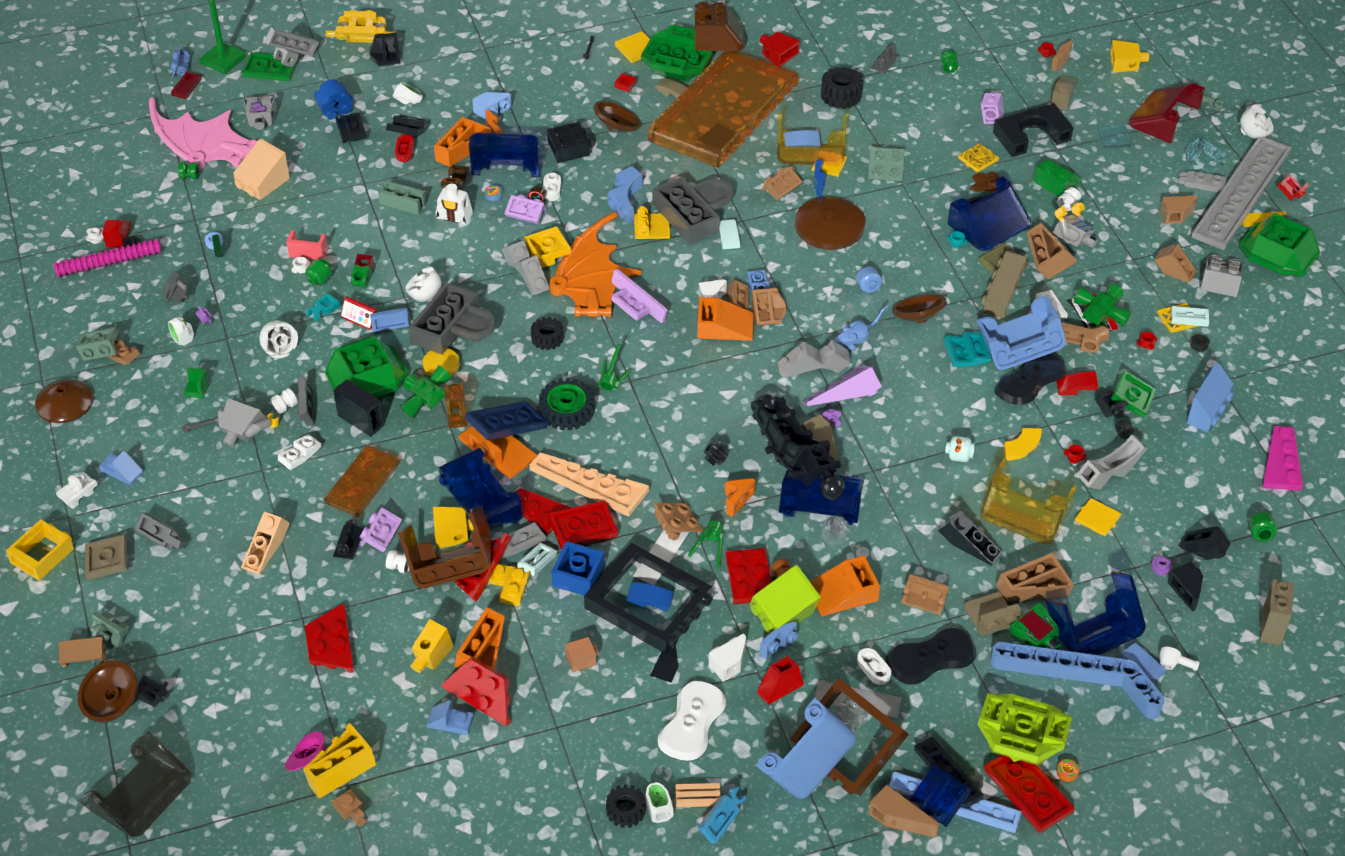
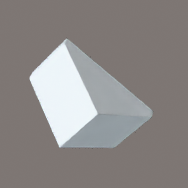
M724 279L699 283V297L722 299L727 293V281Z

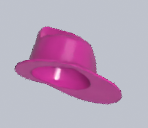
M312 732L302 738L287 759L285 768L289 771L304 768L322 750L325 751L324 735L321 732Z

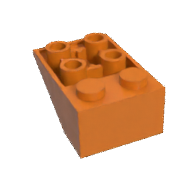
M699 297L697 339L753 341L754 313L719 298Z
M865 555L845 560L810 581L821 597L816 607L821 617L877 602L879 599L880 585Z

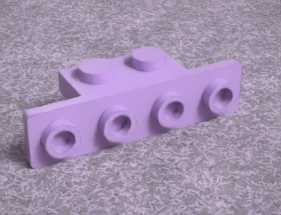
M619 269L614 270L612 284L620 289V291L613 294L611 300L636 321L650 314L660 323L665 322L667 308Z

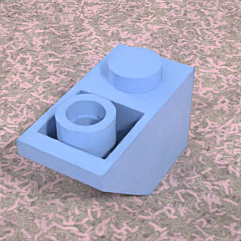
M485 92L472 99L473 112L485 122L486 110L489 109L497 116L512 108L511 94Z

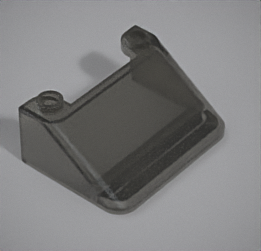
M149 731L138 737L131 745V755L138 761V764L105 798L97 791H88L78 800L88 810L131 837L142 835L189 785L192 778L189 769Z

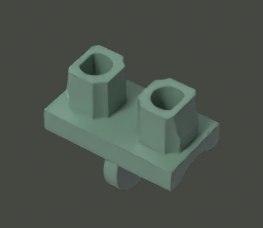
M97 611L92 613L93 624L90 629L93 632L92 638L102 637L103 640L110 642L117 648L121 646L123 637L128 635V624L124 622L115 624V618L109 612L103 615Z

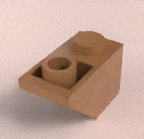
M1197 195L1163 197L1160 212L1164 223H1183L1195 210Z

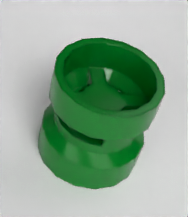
M952 50L942 53L943 71L946 73L957 71L959 67L957 54Z
M179 162V178L186 179L190 177L191 179H198V162H191L190 164Z

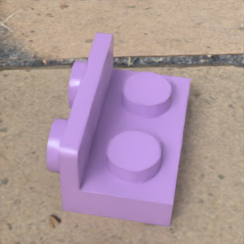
M511 195L504 214L510 218L539 224L542 212L546 213L547 209L541 200H529L522 195Z
M381 507L378 513L373 512L368 522L371 525L369 528L365 527L360 535L362 541L359 545L363 547L365 543H368L384 552L402 519Z

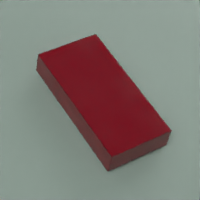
M186 72L172 89L171 95L187 99L202 80L201 75Z

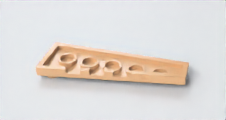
M539 453L529 465L531 471L596 502L606 501L609 508L628 517L649 492L648 485L626 479V481L617 479L616 475L612 474L607 476L598 473L596 469L591 468L588 470L581 468L580 464L567 462L544 453Z

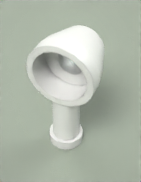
M1162 647L1159 654L1160 664L1166 670H1173L1179 663L1197 671L1200 661H1194L1181 656V652L1172 647Z

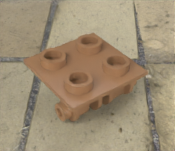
M654 503L656 507L655 517L660 522L663 530L666 531L669 539L677 540L680 532H703V529L686 503Z

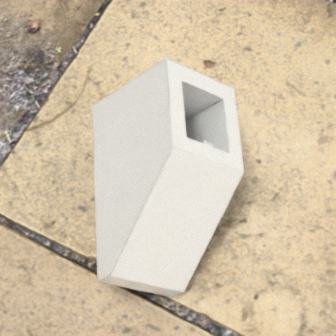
M745 634L733 637L726 644L720 647L717 646L709 652V666L723 682L741 672L746 649Z

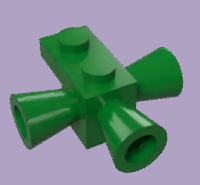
M1116 284L1108 285L1105 293L1100 292L1096 297L1081 287L1074 299L1075 304L1087 306L1082 318L1098 326L1100 323L1105 325L1109 318L1124 327L1132 313L1130 310L1115 307L1116 301L1124 295L1121 287Z
M440 365L437 366L429 380L423 376L419 378L416 374H410L404 380V388L406 391L412 392L414 396L399 407L412 419L422 404L432 410L444 397L445 392L440 386L452 379V376Z

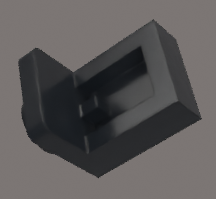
M1113 391L1097 395L1094 399L1106 418L1113 415L1114 417L1121 415L1124 412V408L1128 405L1127 401L1117 403L1112 400Z
M143 675L138 684L136 698L155 708L158 701L163 703L169 692L166 690V687L169 683L165 681L161 685Z

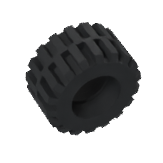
M836 67L829 69L822 76L821 99L824 100L825 104L838 109L856 106L862 98L863 78H861V75L856 70L851 68Z

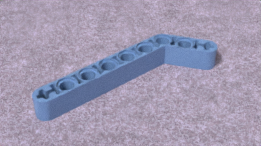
M998 642L993 646L990 662L996 669L1119 686L1123 688L1145 717L1156 719L1161 714L1164 697L1135 661L1006 642Z

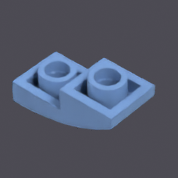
M800 130L784 133L787 150L804 147V150L821 147L819 131Z
M765 270L747 272L751 294L752 290L770 289Z
M794 621L787 623L770 633L760 643V656L767 659L771 653L774 654L778 650L779 646L786 649L790 643L793 644L798 637L797 623Z

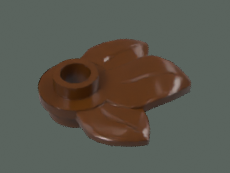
M989 172L988 174L977 173L972 176V179L976 182L970 187L972 191L983 192L987 190L989 192H997L1001 189L1002 181L995 172Z

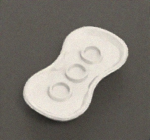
M693 681L685 685L678 693L677 709L674 717L662 728L658 735L660 750L668 756L688 761L700 757L708 745L710 725L726 707L725 694L719 688L706 682Z

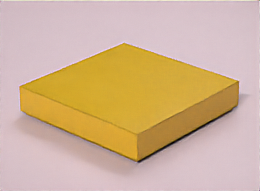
M641 31L615 41V47L631 63L641 60V54L650 38Z

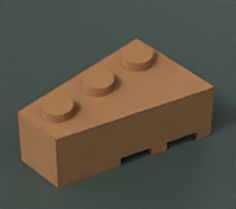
M1042 223L1027 231L1036 269L1048 280L1078 261Z

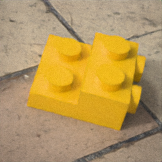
M557 226L524 237L530 257L537 255L541 268L554 265L556 258L571 254V248Z

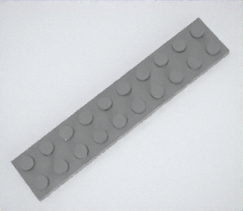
M1258 137L1193 231L1192 238L1225 250L1290 154L1292 147L1266 137Z

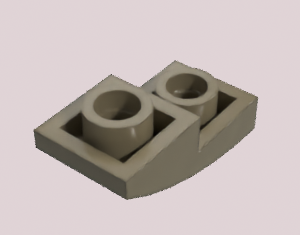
M667 78L662 79L655 86L666 97L672 94L682 103L693 93L692 90L683 84Z

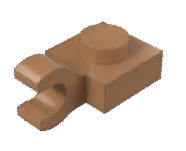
M348 790L332 801L333 807L344 820L351 817L358 827L366 823V820L363 818L365 816L362 811L363 804L351 790Z

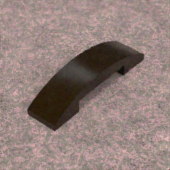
M451 166L448 170V178H443L441 181V187L445 188L448 184H455L458 190H462L466 182L468 167Z

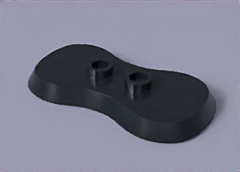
M1052 354L1044 355L1026 362L1018 372L1003 377L996 384L994 392L1000 399L1013 405L1030 403L1037 397L1039 391L1045 385L1063 378L1067 373V366L1061 359Z
M947 628L925 642L905 643L895 646L887 653L886 663L891 669V674L898 681L904 684H918L937 671L969 666L974 662L977 654L973 642L962 630Z

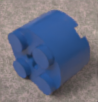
M335 79L328 80L319 86L318 92L315 91L314 99L322 113L329 120L334 119L340 114L351 112L353 98L343 82H338Z

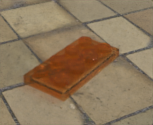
M365 446L324 498L325 504L359 517L400 464L399 458Z

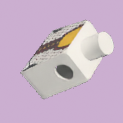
M448 184L447 187L443 188L438 197L436 218L467 225L473 214L468 193L457 190L455 184Z

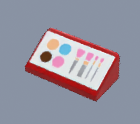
M346 296L344 298L341 318L371 330L370 314L377 313L376 309Z

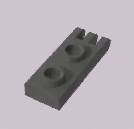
M300 376L298 378L299 395H297L299 409H297L299 419L303 420L307 426L314 424L313 389L306 378Z

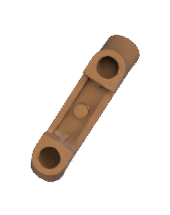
M1061 322L1066 342L1081 345L1080 351L1094 353L1100 349L1101 344L1108 342L1109 331L1103 325L1090 329Z

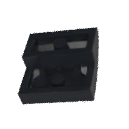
M394 115L393 122L387 123L386 130L420 136L430 125V120Z

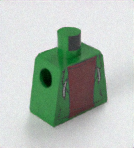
M1040 602L1010 625L1011 636L1023 645L1059 650L1061 644L1056 640L1059 637V628Z

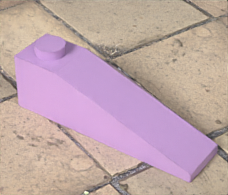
M861 365L841 377L842 381L839 380L829 384L827 391L825 389L820 390L802 401L805 406H811L866 395L870 397L878 392L877 389L882 386L873 368Z

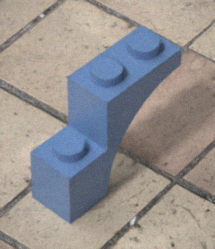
M633 166L616 173V188L608 191L609 207L614 209L627 223L634 221V207L630 204L629 200L635 192L642 189V175Z

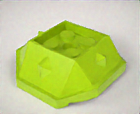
M987 693L979 717L978 727L985 736L991 752L1010 757L1014 762L1021 760L1039 766L1052 755L1064 750L1072 717L1050 704L1014 694L995 695L994 693Z

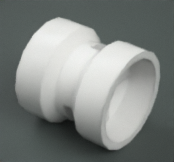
M1073 187L1068 188L1057 199L1058 206H1064L1067 211H1070L1071 207L1081 200V194Z
M289 388L282 391L281 395H275L271 398L274 408L280 414L287 411L288 407H294L298 404L295 394Z
M392 549L386 559V568L390 570L398 569L400 573L407 574L409 566L405 554L402 555L398 550Z

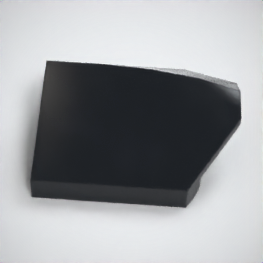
M397 32L374 36L369 48L370 59L378 66L400 64Z

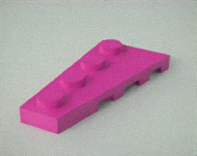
M1274 426L1262 488L1302 490L1303 481L1294 427Z

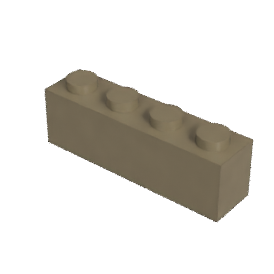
M1006 251L1004 257H1000L997 266L999 269L994 271L993 283L989 282L987 288L988 295H984L982 299L983 313L1002 319L1005 318L1025 270L1026 256Z

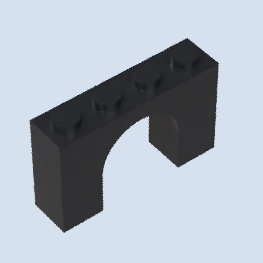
M1050 104L996 119L993 133L1011 157L1027 153L1029 140L1021 131L1023 129H1041L1057 145L1071 141L1074 128L1056 105Z

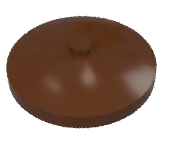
M821 197L810 200L799 208L795 217V229L799 237L811 246L826 250L843 249L855 244L862 237L865 229V217L856 205L847 200L836 197Z

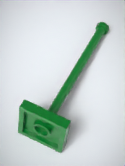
M208 0L217 45L199 58L200 64L227 74L246 58V53L223 43L215 0Z

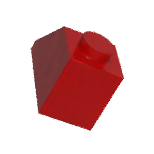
M106 220L102 230L106 247L121 248L123 246V241L127 238L132 225L131 221Z

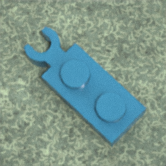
M732 787L729 789L728 795H722L698 826L710 843H717L740 812L737 805L743 803L746 796L739 795L737 798L736 793L739 791V787Z

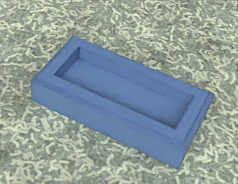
M406 307L370 314L373 333L409 326Z
M1137 643L1131 645L1120 655L1121 659L1135 661L1152 683L1166 673V669Z

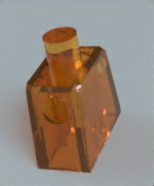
M463 384L445 385L448 429L468 427L467 420L465 419L466 406ZM459 408L460 413L454 414L453 409Z

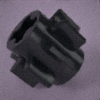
M720 441L717 444L711 442L704 450L706 461L712 466L715 463L721 465L728 457V453L725 452L728 448Z

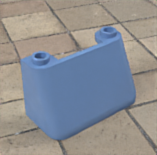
M1047 295L1039 297L1032 302V313L997 325L993 317H984L976 320L997 369H1009L1058 351L1065 346L1066 339L1060 317Z
M816 698L805 709V718L812 727L785 758L782 759L776 753L770 752L765 754L756 764L765 774L798 799H804L812 793L854 745L856 739L853 730Z

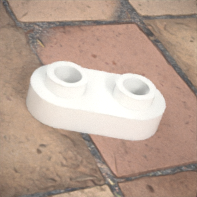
M556 173L545 175L543 190L546 193L545 200L555 201L559 199L561 192L560 175Z
M864 648L860 650L857 664L868 678L877 685L888 683L891 677V669L873 649Z

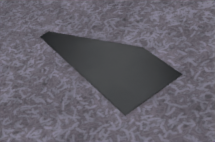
M676 646L670 648L666 654L661 651L650 676L672 682L679 668Z

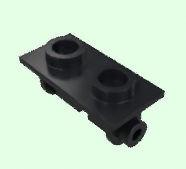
M349 519V521H346L333 557L353 560L360 535L363 531V527L357 526L356 520Z

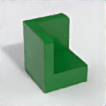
M187 368L186 372L189 381L184 390L185 397L204 399L209 386L206 370Z

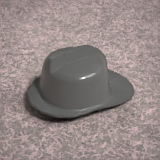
M177 271L171 273L165 284L164 298L166 302L180 303L184 298H189V293L187 292L189 284L179 276Z

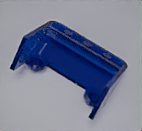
M1112 571L1111 575L1116 591L1108 594L1105 598L1106 612L1076 626L1073 625L1066 604L1050 599L1046 600L1049 615L1059 628V638L1069 651L1100 655L1140 637L1144 633L1146 624L1132 575Z

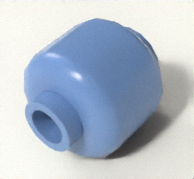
M864 267L857 273L856 281L863 292L873 293L881 287L882 278L875 268Z

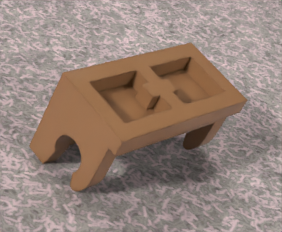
M910 574L903 591L904 595L901 603L941 615L947 600L949 586Z
M102 637L59 642V664L62 667H67V663L101 660V663L106 661V644Z

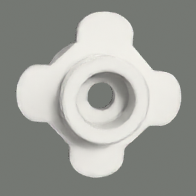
M89 228L86 240L94 244L102 242L104 239L102 234L103 228Z
M304 257L295 258L292 262V272L305 273L310 261Z

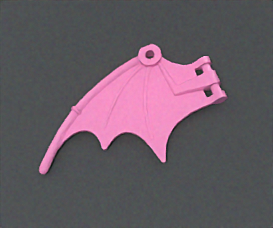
M153 97L149 99L150 115L155 133L159 135L161 140L176 155L187 161L188 164L198 162L199 170L206 166V162L213 160H227L233 166L238 167L257 143L256 140L245 139L231 130L228 125L231 110L203 122L193 120L189 112H186L178 119L168 120L158 114L155 99Z

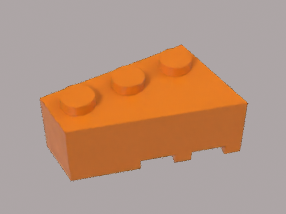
M486 607L456 653V668L459 669L468 660L476 658L495 669L504 625V615Z

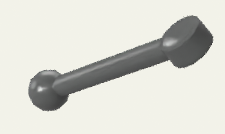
M218 416L215 419L198 424H186L182 427L183 431L187 433L197 427L218 423Z

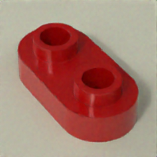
M401 135L397 138L395 147L396 160L407 162L412 159L414 149L412 136Z

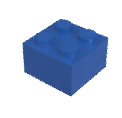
M566 541L551 571L552 587L584 596L599 580L605 568L604 552Z

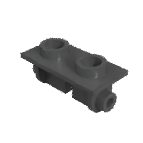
M893 44L887 45L886 50L876 59L870 69L885 74L899 57V54L895 53V46Z

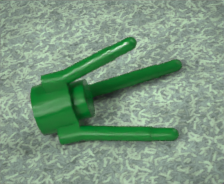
M619 343L613 354L608 372H606L607 361H603L598 384L605 391H612L614 388L618 389L620 383L631 372L628 369L618 380L616 374L612 372L621 346Z
M716 520L709 521L706 529L703 530L702 535L689 552L688 557L693 555L704 539L709 541L718 540L716 567L720 568L722 543L725 536L722 533L723 525Z

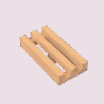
M720 783L676 784V807L714 806L720 799ZM702 797H716V798L702 799Z

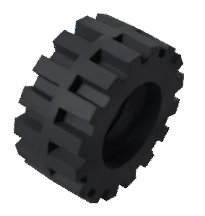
M542 317V320L537 319L536 322L532 323L531 341L536 348L540 347L541 350H544V348L546 350H550V348L556 349V346L559 347L560 343H563V324L557 321L556 318L551 319V317H548V319H545V317ZM551 332L552 334L544 335L542 333Z
M619 785L616 787V790L612 789L606 800V813L610 822L613 821L616 826L620 824L621 828H624L625 825H628V828H630L632 824L636 826L639 824V820H643L646 812L645 796L643 793L641 794L639 788L635 790V786L632 785L630 788L627 785L621 788ZM627 801L633 803L635 807L629 811H622L617 808V805Z

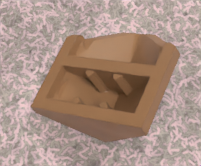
M777 288L752 290V312L754 313L756 326L781 324L786 314V305Z

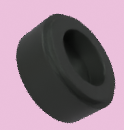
M1202 334L1192 336L1190 342L1191 348L1198 352L1206 351L1210 344L1209 338Z
M1121 419L1115 424V430L1122 438L1128 439L1134 434V429L1127 420Z

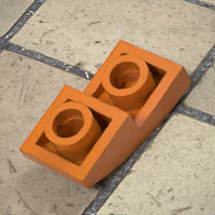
M488 109L486 110V125L491 128L492 141L498 145L502 143V130L498 126V117Z

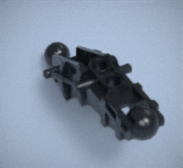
M763 394L755 401H752V417L760 426L762 436L766 435L771 445L765 447V452L767 454H774L776 462H779L780 465H783L789 471L788 476L790 479L798 478L808 487L811 486L813 480L821 478V494L829 500L839 499L845 492V484L840 477L834 475L836 468L841 467V462L831 459L829 455V441L818 440L812 437L811 429L804 430L795 417V410L790 409L785 404L786 400L784 397L779 398L778 396L773 397L769 394Z

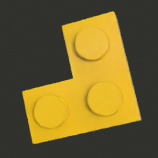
M497 564L487 583L504 586L500 596V603L520 606L531 571L526 573L523 568L518 569L513 566Z

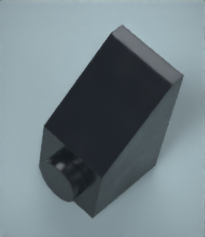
M1219 526L1186 532L1179 547L1206 560L1224 557L1231 543Z
M1190 561L1171 570L1168 584L1192 612L1196 610L1203 575L1200 569L1195 567Z

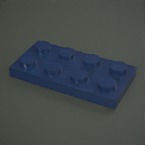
M527 401L470 411L465 416V419L486 440L546 429L549 423Z

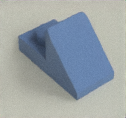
M122 451L118 456L111 453L99 465L100 471L130 486L143 474V470L125 451Z
M448 700L432 708L426 727L468 735L474 714L453 709L452 700Z

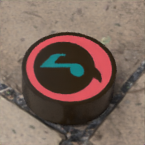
M533 187L528 193L529 200L538 199L544 202L546 193L539 187Z

